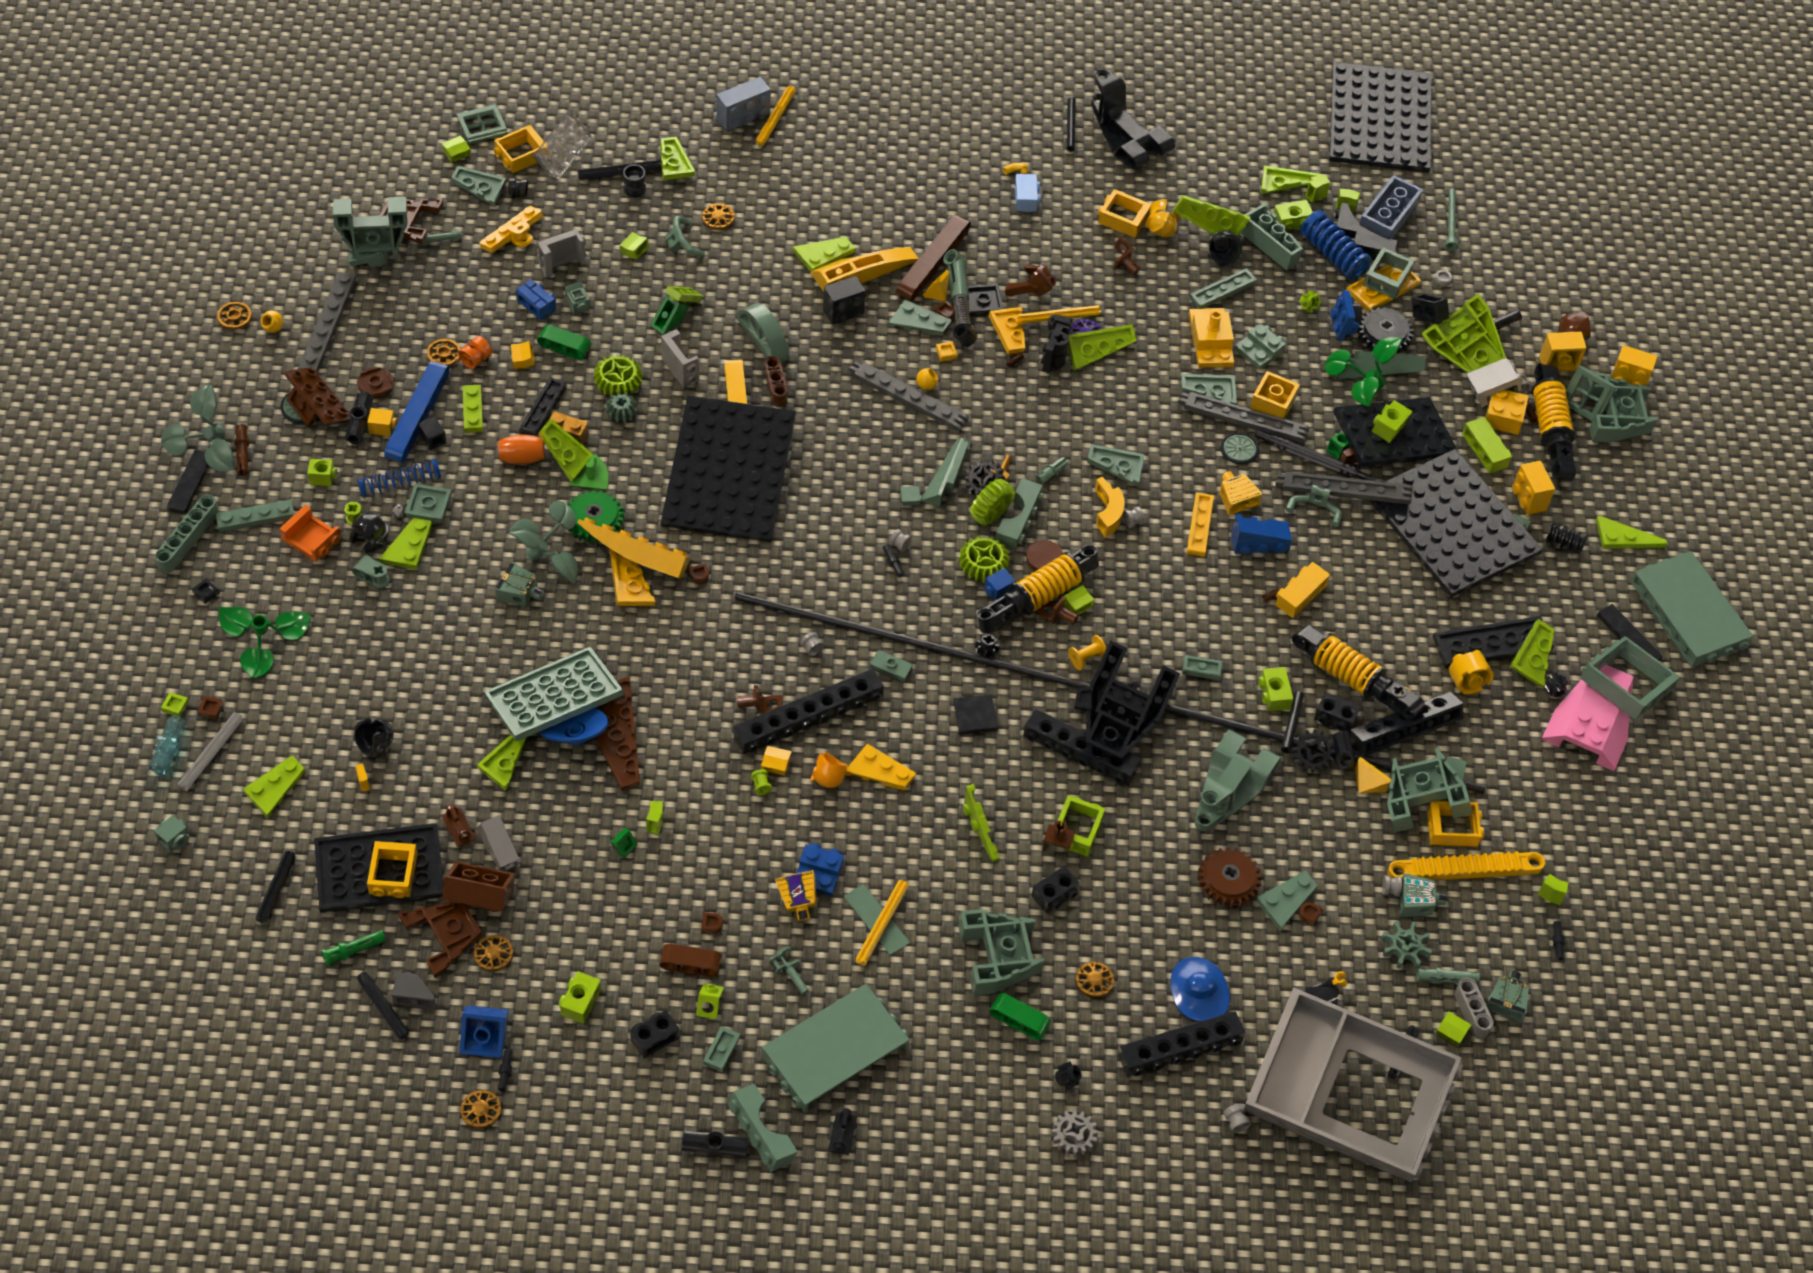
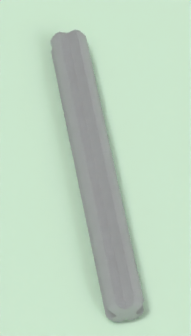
M234 712L178 782L179 789L187 791L243 721L241 714Z

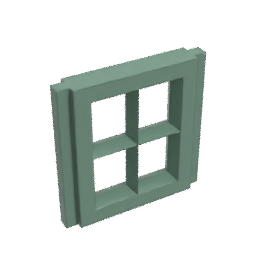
M495 104L456 114L469 144L508 134L505 123ZM492 114L495 119L482 121L481 117ZM476 118H478L479 123L471 125L466 124V121ZM497 123L499 126L489 130L485 128L486 125ZM478 127H482L483 129L482 132L474 134L470 133L471 129H475Z
M1579 365L1566 389L1569 408L1593 421L1596 414H1603L1616 386ZM1584 376L1593 380L1588 392L1579 387ZM1596 383L1604 387L1600 398L1591 394ZM1577 390L1585 394L1581 405L1572 401ZM1588 397L1597 401L1592 413L1583 408Z

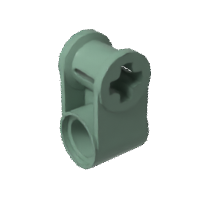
M364 555L352 568V573L355 577L376 588H385L390 582L389 577L386 575L387 567L367 555Z

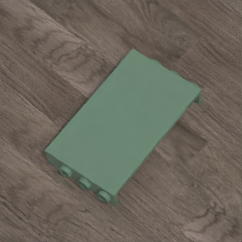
M1692 551L1680 553L1673 558L1663 559L1660 563L1649 564L1645 568L1635 571L1631 584L1691 668L1705 662H1713L1721 656L1726 657L1734 651H1742L1749 647L1753 634Z
M867 984L862 985L762 1046V1057L768 1064L770 1073L774 1077L777 1076L785 1093L789 1092L797 1109L800 1108L804 1114L808 1112V1104L900 1047L905 1051L909 1049V1034L905 1029L899 1027L896 1017L892 1013L889 1014L885 1009L886 1006L883 1000L877 998Z

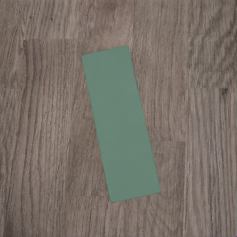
M862 884L844 895V897L867 927L872 930L883 908L865 885ZM892 919L879 940L890 955L910 943Z

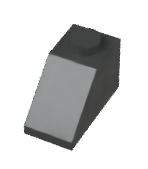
M411 972L396 974L392 992L394 1005L436 1009L434 995L418 975Z

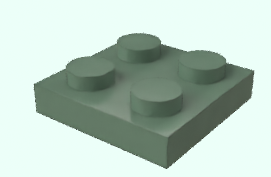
M414 484L405 511V517L443 523L452 495L451 489Z

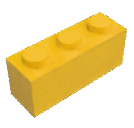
M1314 562L1307 567L1304 566L1299 575L1289 581L1285 589L1281 588L1278 591L1275 606L1294 618L1327 586L1330 574Z

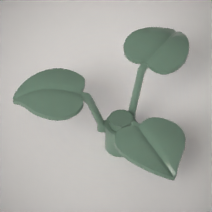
M207 385L193 393L190 399V406L194 414L200 415V419L211 426H207L204 433L185 435V428L182 425L172 424L163 431L161 443L168 453L177 456L184 454L187 450V438L205 436L207 440L212 441L209 443L210 448L205 451L207 464L218 471H232L235 469L232 450L228 442L222 440L225 437V429L223 426L217 425L216 422L213 423L208 420L215 416L217 403L213 386Z
M554 501L549 506V513L558 524L542 540H540L541 536L538 534L537 525L529 519L517 521L511 527L508 534L516 537L528 547L526 554L533 561H536L541 556L543 559L553 556L551 560L555 569L569 582L574 584L579 569L576 559L566 551H562L560 554L557 551L546 553L548 545L545 541L561 525L566 530H570L576 523V517L571 507L562 501Z

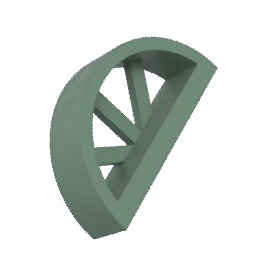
M755 303L738 312L737 320L766 357L776 356L780 359L781 363L789 360V350L783 331L776 318L766 306L761 303Z

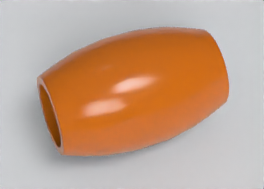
M514 435L498 441L499 460L516 465L541 461L545 459L544 441L541 437L533 435Z

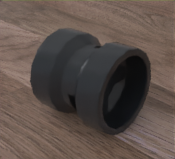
M510 178L508 195L519 194L522 197H526L528 193V180L522 179L519 181L516 178Z

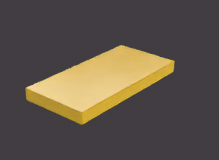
M1386 265L1375 272L1398 281L1403 271ZM1411 272L1396 298L1420 285L1421 279ZM1365 277L1346 288V291H1350L1351 297L1368 313L1370 309L1375 310L1377 307H1381L1393 300L1389 296L1363 286Z

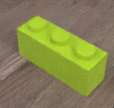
M1485 417L1465 423L1462 435L1488 473L1491 474L1508 468L1512 458L1511 452L1506 449L1501 438L1497 436L1492 425L1487 422Z

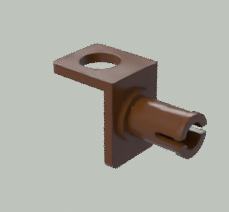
M1120 236L1115 244V248L1122 256L1116 260L1113 269L1116 270L1120 266H1124L1134 276L1141 267L1131 259L1134 248ZM1121 243L1126 247V251L1122 249Z
M1064 596L1056 605L1048 602L1036 610V614L1053 624L1060 617L1074 625L1079 616L1065 608L1066 597ZM1045 607H1051L1053 609V613L1050 615L1045 614L1043 612V609Z
M754 685L753 695L737 696L739 708L755 706L760 715L773 710L768 708V704L771 701L778 702V705L773 709L783 705L782 695L764 697L757 685Z
M1061 821L1055 822L1054 825L1049 823L1043 840L1042 850H1046L1048 843L1070 849L1075 832L1067 829V824L1064 821L1062 825Z

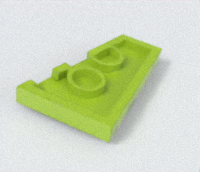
M661 138L662 179L694 177L695 170L678 138Z
M552 419L538 433L570 481L577 476L589 461V458L594 455Z
M292 755L243 788V791L257 808L269 818L272 815L273 809L283 801L285 794L292 790L303 776L305 768Z

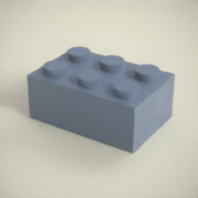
M761 77L716 94L717 120L728 131L770 114L771 89Z

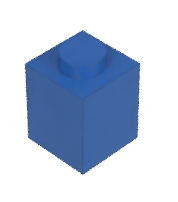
M1003 568L986 578L985 592L989 597L997 600L1005 593H1010L1011 584L1015 583V580Z

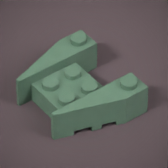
M388 197L387 216L354 217L352 199H333L335 229L337 232H340L342 240L348 245L354 259H358V252L393 251V258L397 257L400 243L404 237V231L408 225L406 197Z
M1595 373L1614 384L1616 389L1605 408L1607 415L1596 414L1589 427L1592 442L1610 443L1651 433L1658 420L1657 417H1648L1645 407V400L1651 388L1637 384V386L1626 383L1624 379H1619L1618 381L1610 378V375ZM1585 376L1580 387L1588 392L1593 380ZM1596 383L1591 394L1600 398L1604 387Z
M1435 748L1437 758L1398 767L1397 759L1393 758L1392 778L1387 805L1394 833L1414 828L1409 807L1448 798L1453 819L1473 814L1466 785L1460 780L1455 770L1451 768L1438 748Z
M982 909L960 912L957 924L961 941L983 939L989 963L972 966L969 979L973 996L996 993L1041 973L1045 960L1044 958L1033 959L1027 935L1032 934L1035 919L1008 917L1004 913L997 915Z

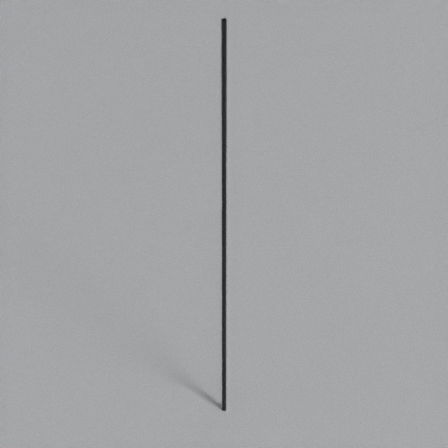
M739 592L735 594V599L1066 686L1083 688L1090 685L1086 682L989 657L984 658L982 655ZM1167 704L1164 710L1282 742L1285 735ZM1294 737L1293 745H1295V744H1294V741H1295V740L1300 741L1299 738ZM1321 744L1323 750L1327 752L1325 745ZM1353 752L1356 761L1361 757L1371 765L1392 770L1393 762L1371 756L1363 757L1361 754ZM1463 781L1467 790L1484 794L1486 786Z

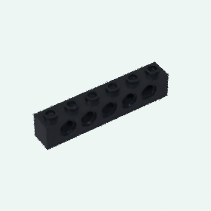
M1448 692L1425 701V709L1412 720H1407L1396 712L1351 729V744L1365 757L1464 719L1463 702L1454 694Z
M1037 709L1033 711L1024 726L1023 736L1029 741L1039 743L1048 750L1060 753L1063 757L1070 758L1084 767L1097 771L1101 775H1106L1117 783L1127 786L1130 784L1139 768L1141 758L1127 753L1122 759H1118L1085 743L1086 732Z
M1236 1011L1121 1045L1118 1057L1127 1077L1132 1075L1140 1076L1145 1071L1159 1070L1171 1063L1174 1065L1179 1064L1184 1059L1191 1057L1195 1059L1207 1052L1215 1053L1227 1046L1235 1047L1243 1041L1245 1030ZM1217 1032H1221L1225 1036H1220L1217 1034ZM1197 1038H1203L1205 1042L1199 1041ZM1178 1044H1184L1186 1047H1180ZM1159 1050H1165L1167 1053H1161ZM1143 1055L1146 1056L1148 1059H1142L1139 1056Z

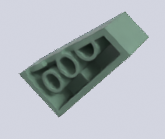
M1266 203L1244 214L1250 216V220L1241 231L1243 236L1285 270L1299 263L1303 248L1292 234H1288L1285 231L1286 227L1276 220L1277 216L1274 212L1271 213L1268 210L1269 206Z

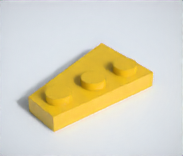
M1022 307L994 310L989 313V318L1007 355L1024 353L1025 350L1023 324H1018L1017 315L1022 314Z
M866 744L847 767L845 774L847 776L862 777V780L878 781L882 785L904 791L916 777L914 771L869 744Z

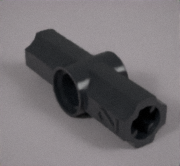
M361 391V393L357 394L354 407L350 411L351 418L345 439L351 444L357 445L362 442L365 428L368 427V417L373 403V395H370L368 392Z
M684 1131L681 1151L705 1153L712 1158L729 1156L746 1159L748 1139L724 1136L718 1131H713L709 1134ZM716 1142L720 1146L713 1147L710 1145V1143Z

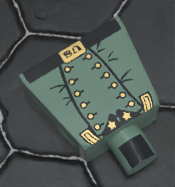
M511 562L496 586L495 594L497 601L526 606L531 597L541 600L544 590L538 588L537 576Z
M1511 971L1509 977L1500 976L1486 1002L1489 1012L1522 1023L1527 1012L1529 985L1520 982L1521 973Z

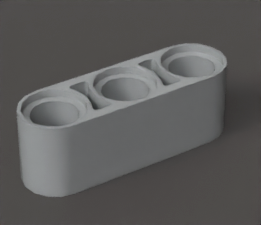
M1463 978L1459 981L1454 993L1456 1001L1465 1021L1471 1024L1469 1029L1471 1034L1477 1039H1484L1489 1035L1493 1026V1019L1476 982L1471 978Z

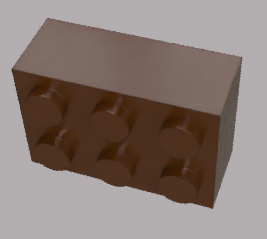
M456 861L445 876L442 899L448 900V902L453 904L463 903L472 908L482 907L492 912H502L513 895L515 873Z

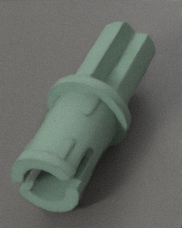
M1062 457L1052 465L1048 464L1042 472L1035 476L1036 481L1043 485L1049 479L1057 477L1058 472L1069 464L1066 458Z

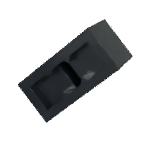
M1428 293L1411 297L1413 318L1421 319L1423 322L1429 321L1432 324H1441L1444 320L1450 318L1448 298Z
M1324 692L1314 720L1337 728L1339 731H1349L1350 734L1361 706Z
M1063 866L1035 884L1032 888L1031 897L1045 913H1048L1051 910L1058 909L1067 899L1071 900L1076 897L1080 883Z
M667 1010L653 1014L649 1020L637 1023L630 1030V1040L643 1059L680 1038L679 1027ZM660 1026H666L667 1028H666V1029H659L658 1027H660ZM642 1036L649 1037L646 1040L640 1039Z

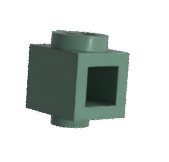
M173 815L162 821L159 827L154 830L157 841L170 853L175 849L179 850L184 847L190 837L187 831L188 825L182 819L178 820Z

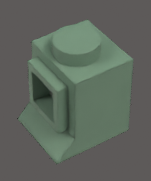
M581 281L565 286L566 301L573 314L590 309V299Z

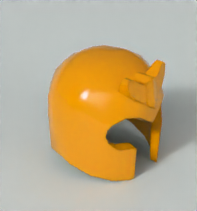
M823 752V755L820 753L816 761L817 767L815 766L810 781L813 782L815 780L819 785L826 788H835L843 782L848 765L840 762L829 753Z

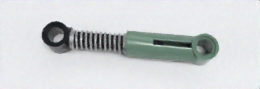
M952 249L944 255L943 261L950 272L951 300L954 304L957 324L953 330V337L965 347H969L976 342L977 334L970 325L967 303L969 301L965 272L967 260L958 251Z

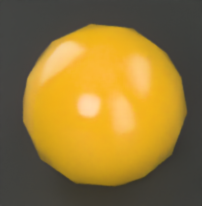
M267 311L263 314L261 326L268 333H277L283 327L284 319L277 311Z
M930 368L920 370L916 377L917 385L925 391L934 389L939 380L938 375Z

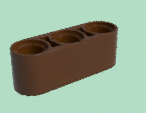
M768 356L764 360V376L770 399L774 406L783 407L787 404L788 387L782 365L778 357Z
M665 944L659 966L664 970L717 977L722 954L709 949Z

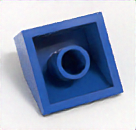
M467 1005L462 1013L459 1054L502 1058L508 1028L509 1010Z

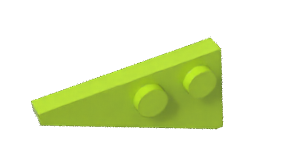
M1264 165L1261 194L1308 185L1310 181L1316 177L1323 176V174Z
M1597 516L1596 518L1602 549L1665 548L1667 545L1666 539L1602 516Z
M510 735L477 764V769L503 790H506L526 738L516 742L513 736Z
M974 784L966 786L964 804L962 805L963 812L966 816H969L972 830L977 832L991 861L994 862L999 860L1000 857L996 845L992 844L987 834L991 831L981 803L974 800L976 788Z

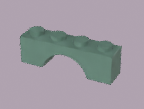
M1021 479L1015 492L1014 503L1019 506L1022 513L1015 518L1003 519L996 533V540L999 539L1000 544H1004L1006 548L1016 551L1018 545L1023 544L1025 539L1024 532L1025 530L1029 531L1032 522L1030 519L1036 516L1038 510L1036 506L1038 503L1041 504L1043 500V485Z
M752 1084L733 1091L728 1105L730 1111L737 1117L741 1128L750 1138L752 1146L760 1154L762 1162L772 1172L792 1164L798 1151L788 1135L773 1133L762 1124L759 1112L765 1099L756 1085Z

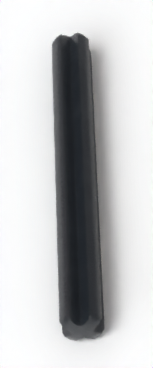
M661 160L578 170L579 180L623 175L625 167L632 164L642 166L645 172L662 170Z

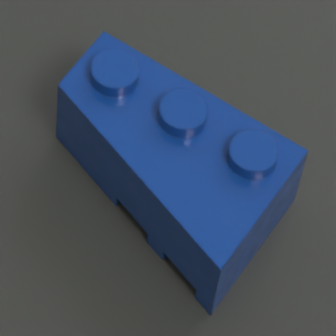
M1236 514L1231 533L1234 554L1285 552L1290 550L1292 537L1288 522L1272 519L1261 521L1254 516L1249 519L1243 518L1242 514Z

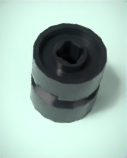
M632 164L623 170L624 192L630 197H640L646 192V175L642 166Z

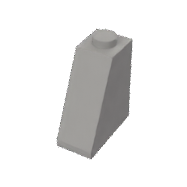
M500 815L481 822L477 827V831L497 869L504 868L507 871L514 868L519 857Z

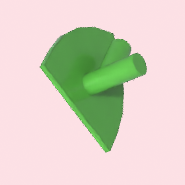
M596 454L590 457L589 461L571 481L570 486L607 490L609 474L602 459Z

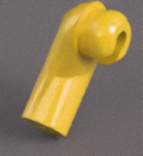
M1013 163L1004 166L1003 172L1007 175L1019 170L1020 174H1027L1029 169L1026 163Z

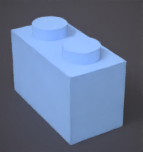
M1016 174V211H1037V205L1041 203V194H1038L1040 182H1037L1036 174Z

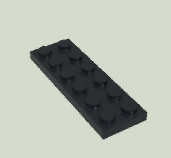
M1541 616L1437 632L1434 633L1433 639L1444 668L1450 667L1453 657L1457 654L1464 655L1475 650H1480L1486 661L1516 657L1536 620H1543Z

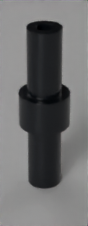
M889 544L884 545L883 550L887 556L889 566L893 567L897 577L904 576L897 555L893 553Z
M1554 921L1553 946H1555L1556 959L1561 961L1565 959V936L1562 935L1561 922Z
M510 1049L504 1051L503 1062L500 1064L498 1072L500 1075L498 1090L502 1092L506 1091L508 1077L512 1073L511 1060L513 1051Z

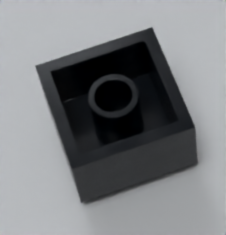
M856 276L824 286L823 311L832 325L864 314L865 289Z

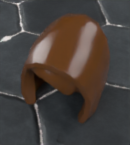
M1581 311L1561 317L1558 333L1582 332L1584 341L1590 339L1591 327L1588 313Z

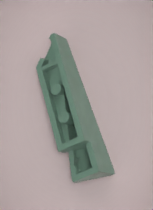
M1355 351L1354 358L1348 361L1365 374L1370 370L1377 371L1376 358L1372 352ZM1396 353L1389 362L1385 364L1379 362L1380 369L1383 371L1381 375L1424 371L1426 356ZM1348 365L1345 371L1338 375L1340 379L1364 377Z
M964 438L956 440L921 497V502L940 507L945 493L953 494L972 443L971 440Z

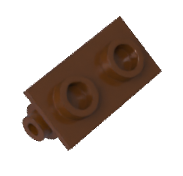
M453 804L448 805L446 813L442 814L441 817L456 846L459 847L476 840L460 807L457 808Z

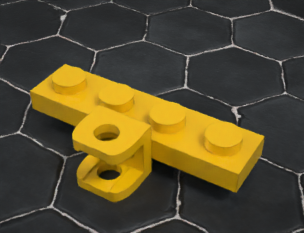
M532 206L525 208L517 216L480 241V247L490 253H494L510 240H512L514 245L526 247L534 241L533 236L527 233V231L530 230L532 224L543 217L542 211Z

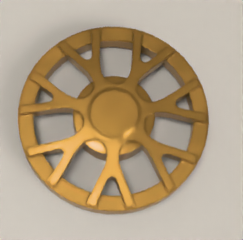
M715 203L709 205L703 211L702 219L707 227L714 230H722L733 224L735 213L730 206Z
M241 302L227 303L217 313L219 324L230 330L245 327L252 318L250 308ZM220 316H227V318L220 319Z
M439 339L429 345L427 357L429 361L452 366L460 358L458 353L451 354V352L459 351L461 348L453 340ZM435 350L437 353H431L430 351Z
M490 935L477 943L474 949V958L480 968L486 971H499L511 962L513 948L505 937ZM500 940L498 945L493 944V941ZM485 942L490 944L487 948L483 946ZM508 945L509 948L501 950V946ZM478 951H485L484 955H477ZM502 954L509 955L508 959L501 958ZM485 958L489 960L486 965L481 963ZM499 960L500 965L493 967V962Z
M1088 962L1078 969L1075 981L1078 989L1083 994L1099 998L1107 995L1112 990L1114 975L1106 965L1099 962ZM1089 967L1092 972L1087 973L1084 969ZM1095 967L1101 968V971H1095ZM1108 973L1109 977H1103L1102 974ZM1079 975L1086 976L1087 979L1079 980ZM1103 981L1110 984L1109 988L1102 984ZM1086 984L1090 987L1088 991L1083 988ZM1100 987L1101 992L1095 993V988Z
M474 1091L467 1095L461 1104L462 1119L473 1128H487L493 1125L501 1114L500 1100L490 1091ZM482 1095L488 1096L486 1101L481 1100ZM476 1097L478 1101L472 1103L470 1099ZM496 1101V1105L489 1106V1102ZM465 1106L472 1107L471 1111H464ZM490 1110L496 1112L494 1117L488 1115ZM473 1114L475 1119L471 1122L468 1118ZM486 1117L487 1122L480 1124L479 1118Z

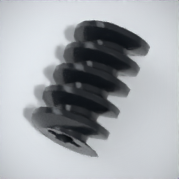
M1558 522L1556 526L1552 524L1546 537V543H1549L1552 539L1553 546L1558 542L1560 543V549L1567 545L1566 551L1569 552L1574 548L1573 554L1576 555L1579 551L1582 552L1588 539V534L1581 538V531L1574 535L1573 528L1567 532V526L1565 525L1560 529V523Z

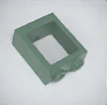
M1383 247L1366 273L1363 286L1395 299L1412 272L1414 260ZM1381 262L1403 271L1398 281L1375 272Z

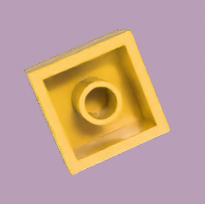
M1582 332L1547 333L1539 354L1540 362L1557 367L1558 372L1576 371L1586 351Z
M1623 345L1611 378L1618 381L1619 379H1624L1626 383L1635 386L1637 384L1647 386L1657 356Z
M1267 371L1253 395L1250 409L1285 419L1297 398L1300 384Z
M1505 389L1490 395L1485 419L1492 425L1494 430L1518 435L1523 424L1529 395Z
M1536 461L1520 465L1512 485V490L1519 499L1520 507L1524 509L1526 515L1547 511L1555 487L1542 462Z

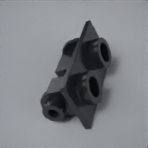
M844 1108L841 1112H836L828 1152L849 1155L857 1116L852 1115L851 1110L848 1108Z

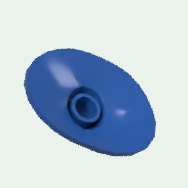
M593 708L540 731V734L550 741L567 742L570 745L576 746L599 736L607 729L609 722L603 712Z
M1187 957L1175 965L1171 974V992L1176 1007L1185 1017L1195 1022H1201L1226 1014L1230 1002L1229 990L1225 977L1214 963L1200 957Z

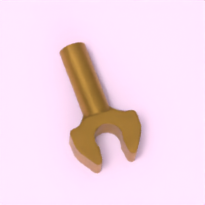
M1008 454L1005 456L1000 467L1004 470L1003 475L1006 482H1008L1010 475L1006 470L1012 460V456Z

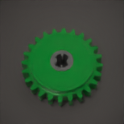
M595 490L589 493L585 491V494L579 493L578 498L573 497L572 502H568V506L571 507L576 517L575 526L568 530V532H572L573 537L578 535L579 540L585 539L587 543L589 541H593V543L599 541L578 524V520L584 521L585 517L596 521L595 525L602 527L603 524L614 527V532L621 530L624 519L623 506H620V501H616L615 496L610 497V493L603 494L602 491L595 492Z

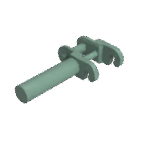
M787 946L777 951L775 956L770 957L769 963L775 965L777 968L775 972L777 974L786 970L801 994L805 995L809 992V989L794 969L795 964L799 965L801 963L800 960L797 959L790 963L786 962L783 958L786 951H791V947ZM780 959L784 963V965L780 966L777 962Z

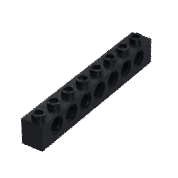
M870 669L734 725L733 737L743 754L755 752L765 745H772L777 740L791 737L796 732L808 730L813 725L824 723L832 717L841 716L849 710L858 709L868 702L879 700L883 697L884 685L874 669Z

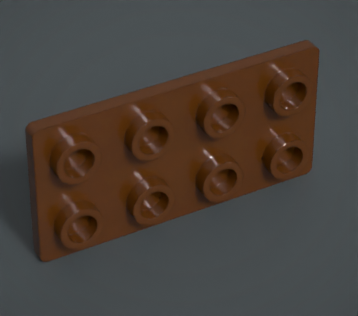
M312 367L285 371V377L294 386L286 400L307 426L313 425L317 417L326 426L350 421L349 411Z

